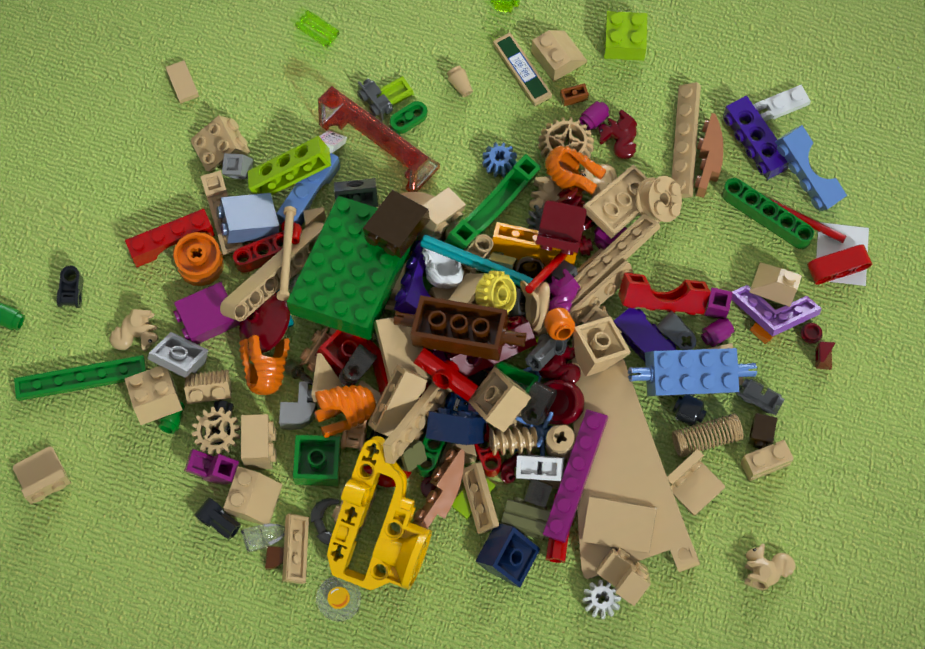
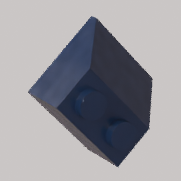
M499 523V527L492 529L475 562L491 574L520 588L540 548L516 528Z

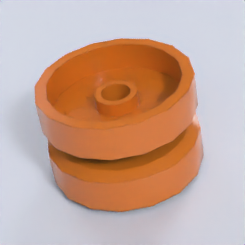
M194 232L187 234L176 244L173 257L178 272L185 282L193 286H205L219 278L223 272L224 261L219 245L212 236L206 233Z

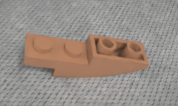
M711 113L710 120L705 119L702 131L706 132L704 138L700 137L697 149L701 150L698 158H702L700 169L703 170L702 176H697L694 187L698 188L696 196L702 198L705 196L709 180L718 181L723 162L722 131L717 116L714 113Z
M454 445L453 448L446 452L444 455L445 460L431 475L430 483L435 485L436 488L427 495L425 505L415 513L412 523L428 529L437 514L445 519L461 484L464 470V450Z

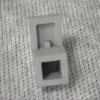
M299 382L298 402H280L279 424L281 429H302L314 420V412L317 411L316 403H309L313 402L311 395L312 389H310L308 382Z

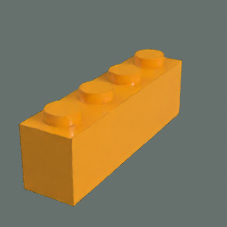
M496 222L492 239L493 247L490 254L493 252L514 257L517 260L524 256H536L547 266L561 249L552 248V251L539 248L540 245L536 244L538 230ZM574 252L573 255H567L564 260L574 266L577 253Z

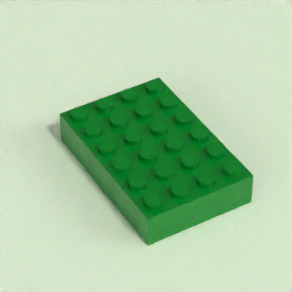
M338 196L287 300L290 314L370 340L375 330L374 322L380 320L415 241L402 258L387 254L377 245H370L365 240L363 227L378 208Z

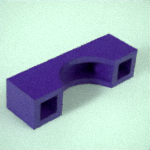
M417 240L411 249L412 255L406 263L407 270L400 281L402 284L400 291L395 297V311L415 314L420 295L431 297L423 284L422 277L423 272H426L425 260H423L424 255L422 254L423 247L420 246L421 240Z

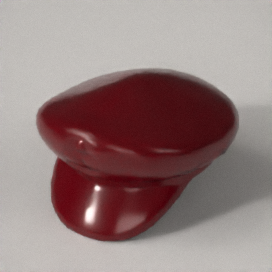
M551 380L541 385L536 391L534 408L537 415L544 422L549 412H553L549 424H571L578 420L583 413L584 395L581 389L574 383L563 380Z

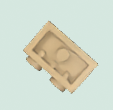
M698 449L667 476L675 498L693 516L697 515L725 488V485L701 462L704 455Z

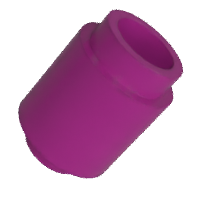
M595 101L581 114L579 118L580 124H586L587 130L596 129L609 117V108L604 102Z
M720 318L702 329L703 334H701V338L706 345L714 347L730 338L731 334L734 333V327L727 318Z

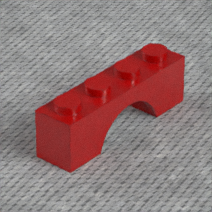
M201 209L126 239L125 242L137 268L156 260L162 251L176 245L187 234L200 232L212 237L215 234L205 209Z
M624 273L618 296L623 306L628 308L641 307L652 311L660 309L667 312L673 311L675 313L678 311L695 315L696 313H705L711 291L704 281L685 279L680 286L672 291L657 292L650 288L645 275Z

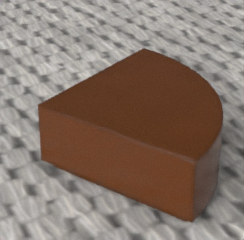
M267 546L266 570H273L283 564L284 547Z

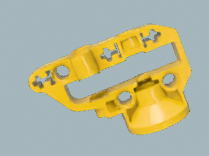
M375 436L363 445L352 477L343 489L341 495L343 503L330 539L327 557L331 573L337 578L368 590H374L389 582L409 590L414 584L423 564L431 540L432 530L411 523L416 508L414 507L415 501L406 498V474L397 462L394 464L385 462L383 443L386 440L380 436ZM375 443L376 449H378V451L374 453L373 457H370L374 451V447L372 445ZM364 464L372 467V474L364 471ZM381 473L393 478L396 488L367 573L364 575L349 569V564L357 543L355 539L358 530L363 525L370 502L373 500V494L380 481L378 478ZM354 507L357 514L350 518L353 513L351 508ZM392 522L399 524L401 528L399 532L392 529ZM341 545H343L340 552L342 556H339V551L337 549L341 547ZM377 564H382L386 568V573L379 572Z

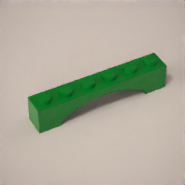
M525 154L486 199L464 220L462 219L449 233L445 243L462 250L468 248L475 238L483 234L534 180L541 166Z

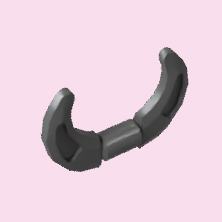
M334 498L322 499L316 503L310 515L311 523L314 522L319 534L317 538L326 545H329L332 533L326 530L322 519L325 510L329 506L340 503L338 499Z

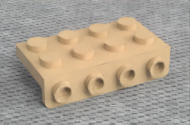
M600 248L577 269L578 274L604 250ZM624 261L570 309L569 313L576 325L582 323L584 317L595 305L600 307L605 300L620 288L624 273H633L629 262Z

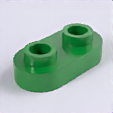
M415 101L393 114L390 118L392 131L397 134H404L425 121L428 115L426 105L423 102ZM416 112L421 113L419 116L414 115ZM398 123L404 124L401 127L397 126Z

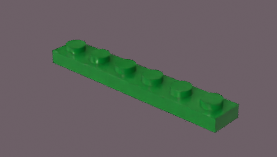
M141 355L14 378L16 399L22 401L125 382V378L146 371L145 357Z

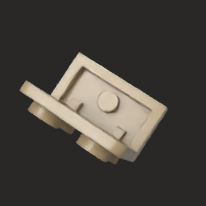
M218 115L192 137L191 143L206 171L212 172L223 163L224 153L244 155L250 153L247 146L248 143L239 132V126L234 119Z
M47 447L13 466V470L23 488L21 491L30 504L43 500L46 496L62 490L71 483L52 447Z

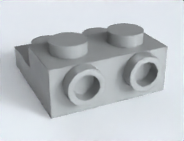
M170 332L149 352L148 360L186 378L191 372L195 374L206 363L208 349Z

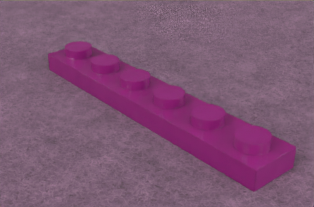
M586 409L543 536L563 543L566 542L608 421L607 415Z

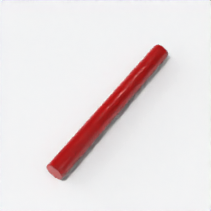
M770 199L809 224L813 229L844 243L846 235Z
M560 251L525 287V291L531 294L564 261L567 254H563Z

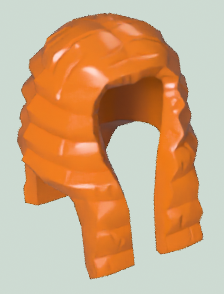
M557 146L549 153L545 160L546 174L550 175V180L555 181V184L560 189L577 186V193H580L582 197L584 195L582 194L583 190L593 194L597 184L580 175L578 171L580 164L600 180L604 177L606 169L590 160L587 155H583L569 146Z
M252 335L248 339L239 341L240 358L242 359V365L245 367V379L251 392L257 395H270L279 390L284 378L283 372L285 371L284 366L287 363V352L290 349L289 338L280 340L275 346L273 357L262 355L259 336ZM249 355H250V360H251L254 364L249 363Z
M361 385L337 386L330 390L315 392L316 400L321 408L314 412L318 422L333 418L343 412L347 419L321 427L325 438L342 433L344 430H350L358 424H363L365 420L370 419L376 408L373 393Z

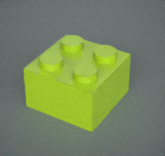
M607 11L604 59L644 61L647 49V13Z

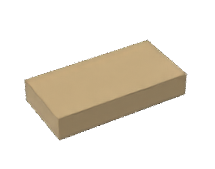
M185 60L165 67L180 104L199 97Z

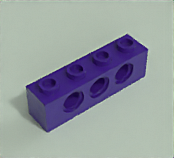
M747 95L725 107L723 114L724 122L732 128L736 140L743 144L747 156L757 164L758 172L769 180L789 168V163L777 150V144L775 143L777 138ZM740 121H746L748 124H743ZM751 137H757L759 140H753ZM762 153H768L770 157H766Z

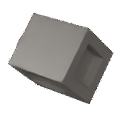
M224 153L222 174L232 179L248 180V171L253 169L254 159L244 154Z

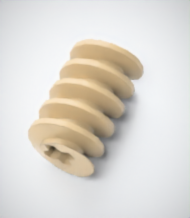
M554 426L547 432L546 453L548 456L565 457L567 459L571 455L575 437L574 432L569 426Z
M508 427L505 432L498 428L494 431L492 428L489 429V446L493 456H496L498 449H500L502 456L505 455L506 449H509L510 455H514L515 449L518 450L519 455H522L525 448L527 454L531 455L532 448L536 449L537 447L535 427H530L529 430L527 427H522L520 430L518 427H513L512 431Z

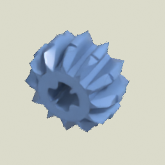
M496 142L493 148L488 146L486 152L482 155L483 167L486 168L488 174L494 172L495 178L498 174H501L504 178L506 172L509 173L517 163L515 160L517 159L516 152H513L512 146L505 148L506 144L504 142L501 146H498Z

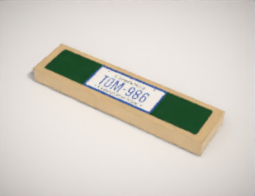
M510 32L493 41V46L534 107L552 98V93Z

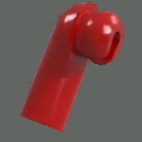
M285 221L281 225V229L283 231L285 227ZM293 222L292 244L294 245L300 242L302 227Z

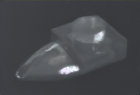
M269 523L243 529L241 533L247 553L267 548V546L277 543L284 537L285 527Z

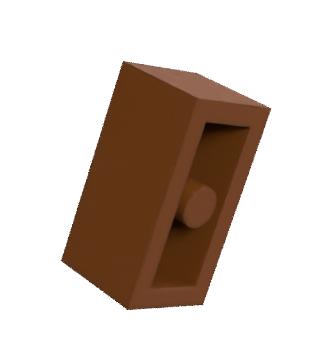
M585 83L560 90L563 106L588 100L589 93Z

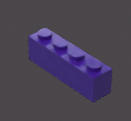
M628 308L614 320L616 327L622 332L621 335L625 343L644 362L645 352L676 350L675 344L670 339L666 340L656 325H651L646 319V315L640 309Z

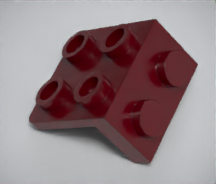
M547 200L544 204L536 244L540 245L539 248L552 251V248L561 249V253L573 255L574 252L578 253L587 214L586 208Z

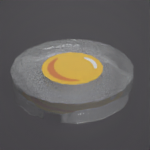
M333 576L326 579L320 585L317 591L316 602L319 611L325 618L342 622L352 618L358 612L361 604V593L358 585Z

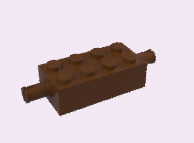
M420 295L415 315L399 311L395 312L397 316H394V325L412 327L410 336L412 345L415 347L496 361L500 360L502 347L505 344L525 347L524 342H526L527 333L507 330L509 321L508 313L505 309Z

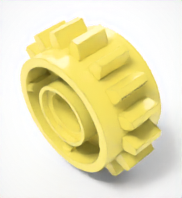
M489 271V274H483L475 290L477 305L505 309L507 313L510 312L515 305L517 296L515 284L509 278L510 276L505 275L504 271Z

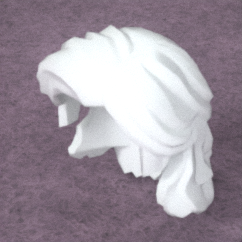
M423 248L422 254L424 255L423 260H425L426 278L437 288L449 289L458 286L464 274L461 263Z

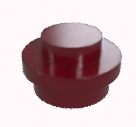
M582 236L579 248L582 256H591L590 251H594L591 238L586 239V236Z
M807 323L801 329V338L808 344H815L822 338V329L815 323Z

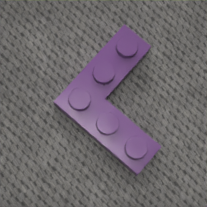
M748 285L732 291L731 300L772 337L820 315L822 309L812 299L805 296L792 302L790 307L783 306L775 310L761 296L750 293L751 288Z

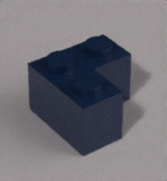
M438 407L437 411H429L426 438L462 445L481 444L485 440L487 421L474 410L458 411V414L451 413L449 408Z

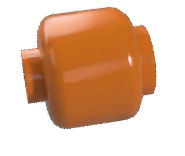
M554 308L546 314L544 326L552 339L566 340L573 334L575 322L568 310L565 308Z

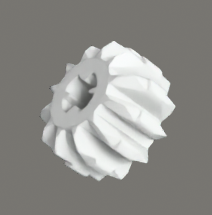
M602 580L598 581V587L593 582L590 583L591 590H584V594L588 597L582 599V603L589 604L586 606L585 611L588 612L593 609L592 617L594 618L597 616V613H600L601 619H605V612L612 617L614 615L612 609L619 610L620 608L616 602L621 601V597L615 595V588L610 589L611 584L609 582L606 584V587L603 586ZM601 595L606 597L602 604L598 603Z

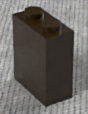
M392 190L363 227L365 240L372 246L377 245L391 256L395 255L402 258L430 221L429 209Z

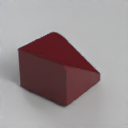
M835 342L818 343L815 349L816 369H832V349L836 344Z

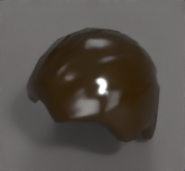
M524 256L517 261L514 271L534 279L545 268V265L536 256Z

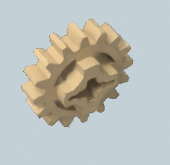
M211 407V413L203 410L204 416L196 417L199 423L192 424L193 428L197 430L192 433V436L198 438L194 443L201 445L200 450L202 452L208 449L209 455H212L214 451L221 455L223 449L227 453L230 452V445L236 447L234 439H240V435L236 431L241 430V427L234 425L238 422V419L236 417L231 418V411L224 414L225 410L223 407H220L218 412L214 407ZM217 417H218L217 420L209 421V420L212 419V418H217ZM228 424H230L231 428L230 435L227 434L226 428L229 426ZM203 427L206 429V435L204 436V439L202 436ZM215 428L221 432L217 434L213 433L212 430ZM216 442H224L220 445H214Z

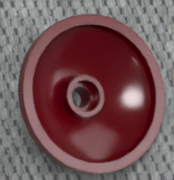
M275 292L250 316L240 321V341L248 339L252 335L259 336L261 353L274 348L283 338L289 325L290 311L287 301L278 300L277 292Z

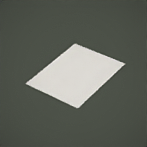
M822 223L847 237L844 243H841L818 231L816 258L861 244L865 246L868 252L869 228ZM867 269L829 282L866 286Z

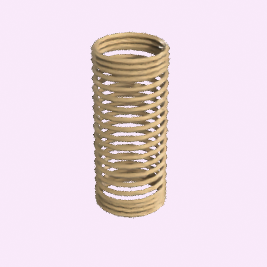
M735 413L699 423V425L696 424L688 426V428L685 427L684 429L672 431L673 444L678 456L681 458L694 453L697 449L703 452L704 449L715 448V446L726 445V443L729 444L734 441L738 442L743 440L744 437L741 422ZM723 425H724L725 430H726V434H727V437H728V441H727L726 436H725V432H724V429H723ZM727 425H728L729 430H730L731 438H730V436H729V432H728V429H727ZM719 426H720V428H721V431H722V434H723V437H724V441H723V439H722ZM716 428L720 437V442L716 433ZM712 429H713L714 434H715V437H716V442H715V439H714V436H713V433H712ZM705 432L709 441V445L706 440ZM709 432H710V434H711L713 444H712V442H711V440H710ZM701 433H702V435H703V438H704V441H705V445H704V443H703Z

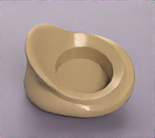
M520 281L522 292L526 298V318L530 323L532 331H539L544 325V320L549 310V284L542 282L529 294L525 291L528 283Z

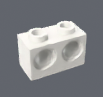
M518 455L516 478L562 481L565 457Z

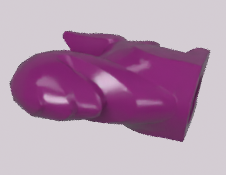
M566 268L563 269V278L557 280L552 276V283L546 282L549 284L550 299H552L549 303L548 312L554 308H565L570 312L571 302L581 289Z

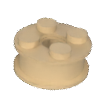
M668 176L644 179L639 184L636 192V206L640 216L646 214L657 222L673 221L679 216L682 206L680 185Z

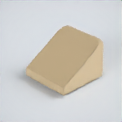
M323 207L303 211L306 227L314 221L323 222L326 219Z

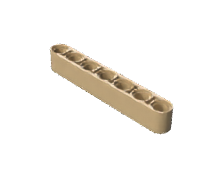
M314 221L302 231L300 242L296 245L292 244L289 280L304 267L325 223ZM283 248L223 300L220 306L223 316L243 321L280 289Z

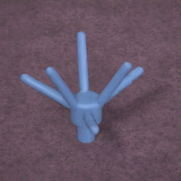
M549 412L542 425H536L517 416L515 419L525 424L523 427H527L528 430L530 427H535L538 441L536 446L540 447V456H545V439L547 432L553 427L551 425L548 426L553 412Z

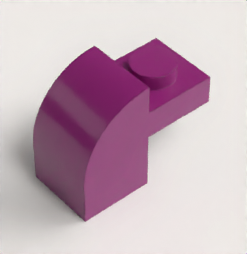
M192 449L190 450L184 471L202 477V480L225 485L233 482L239 461L220 454L211 456Z

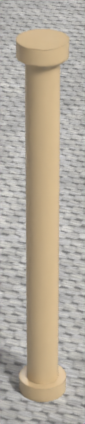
M292 206L285 207L283 212L285 215L280 290L277 292V299L281 301H287L290 296L288 287L293 222L296 215V208Z

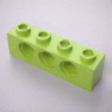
M316 136L249 170L248 187L253 194L271 193L273 195L331 166L330 148L319 136Z

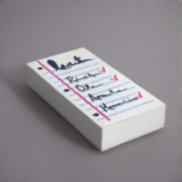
M330 130L319 136L330 148V153L343 146L347 137Z

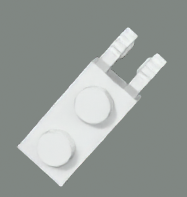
M802 85L759 101L754 104V107L757 111L767 108L768 111L760 114L763 120L767 121L806 107L811 101Z

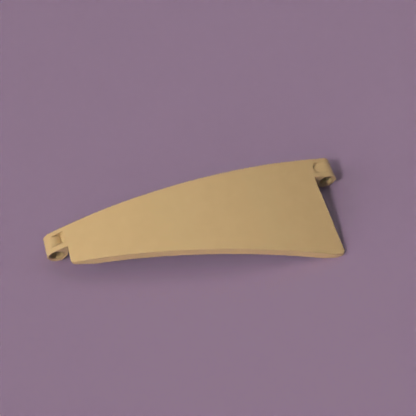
M605 305L600 306L599 308L608 315ZM572 337V347H574V337ZM573 358L572 363L579 366L576 358ZM624 358L605 371L586 377L580 368L581 376L576 385L581 389L585 401L582 415L573 422L574 444L586 409L608 416L606 427L577 507L581 570L584 577L591 579L599 576L597 574V567L612 548L610 546L582 542L589 497L657 508L650 553L623 549L630 555L629 559L633 562L641 561L670 550L679 572L700 565L634 385L628 379L630 374H628Z

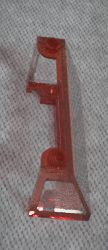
M331 86L318 99L319 125L327 131L330 126H338L342 130L347 124H350L409 168L404 175L408 179L406 185L408 192H418L440 168L439 162L335 87Z

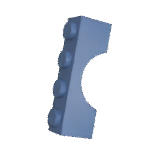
M803 125L792 129L775 141L778 152L785 157L789 163V169L792 173L796 174L800 180L801 188L808 193L812 205L819 212L831 208L847 196L836 178H821L811 169L808 156L813 141Z
M330 153L331 166L296 183L276 213L279 224L282 225L285 221L284 208L292 206L296 208L294 222L302 226L305 221L303 211L310 209L318 191L325 184H330L340 169L338 156Z

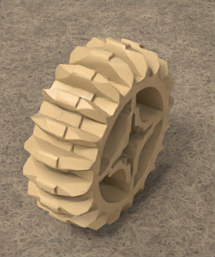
M562 117L561 122L554 119L553 124L547 123L546 129L543 128L541 130V135L538 139V149L541 151V157H545L546 160L554 148L557 146L564 147V143L568 139V145L566 146L581 152L583 155H587L590 159L594 149L592 145L594 139L591 137V130H587L586 124L580 126V120L573 122L572 117L569 118V121H565V118Z

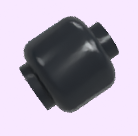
M691 395L679 397L673 409L675 419L688 426L696 425L697 422L702 423L707 411L703 410L704 402Z

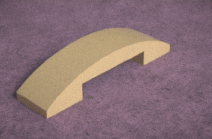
M217 171L200 176L223 255L233 253L236 249L243 247L242 242L227 244L226 236H222L221 233L222 220L217 217V206H220L221 197H228L222 173Z

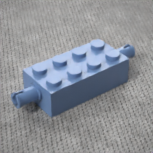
M737 348L645 352L646 367H630L628 369V374H637L628 376L630 382L646 381L647 396L739 392V377H755L757 375V371H748V369L757 368L755 363L738 364Z

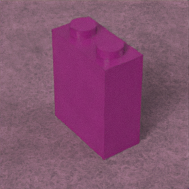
M222 282L174 302L177 310L173 312L178 323L182 321L185 328L181 329L185 339H191L193 343L199 344L240 325V321L221 314V303L228 297Z

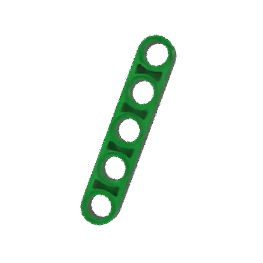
M730 178L726 181L722 197L727 203L794 247L806 249L810 245L814 236V230L809 224L740 179ZM728 189H735L737 192L732 193ZM746 200H751L755 204H749ZM764 211H768V212H770L772 215H771V216H767V215L764 214ZM781 223H787L789 227H784ZM799 234L805 235L807 239L800 238Z

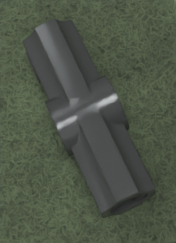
M541 334L538 338L537 346L525 358L527 365L534 371H540L554 355H562L565 352L566 344L573 337V334L566 340H554L549 334Z

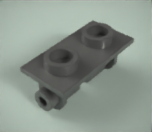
M365 80L364 85L358 81L357 93L363 102L366 101L370 105L371 113L383 121V114L385 112L389 114L393 111L392 103L384 94L378 98L376 97L382 91L373 80Z
M746 378L737 395L745 402L753 403L759 406L762 411L776 416L785 400L781 397L782 395L770 388L763 394L761 391L764 385L753 379L749 380Z

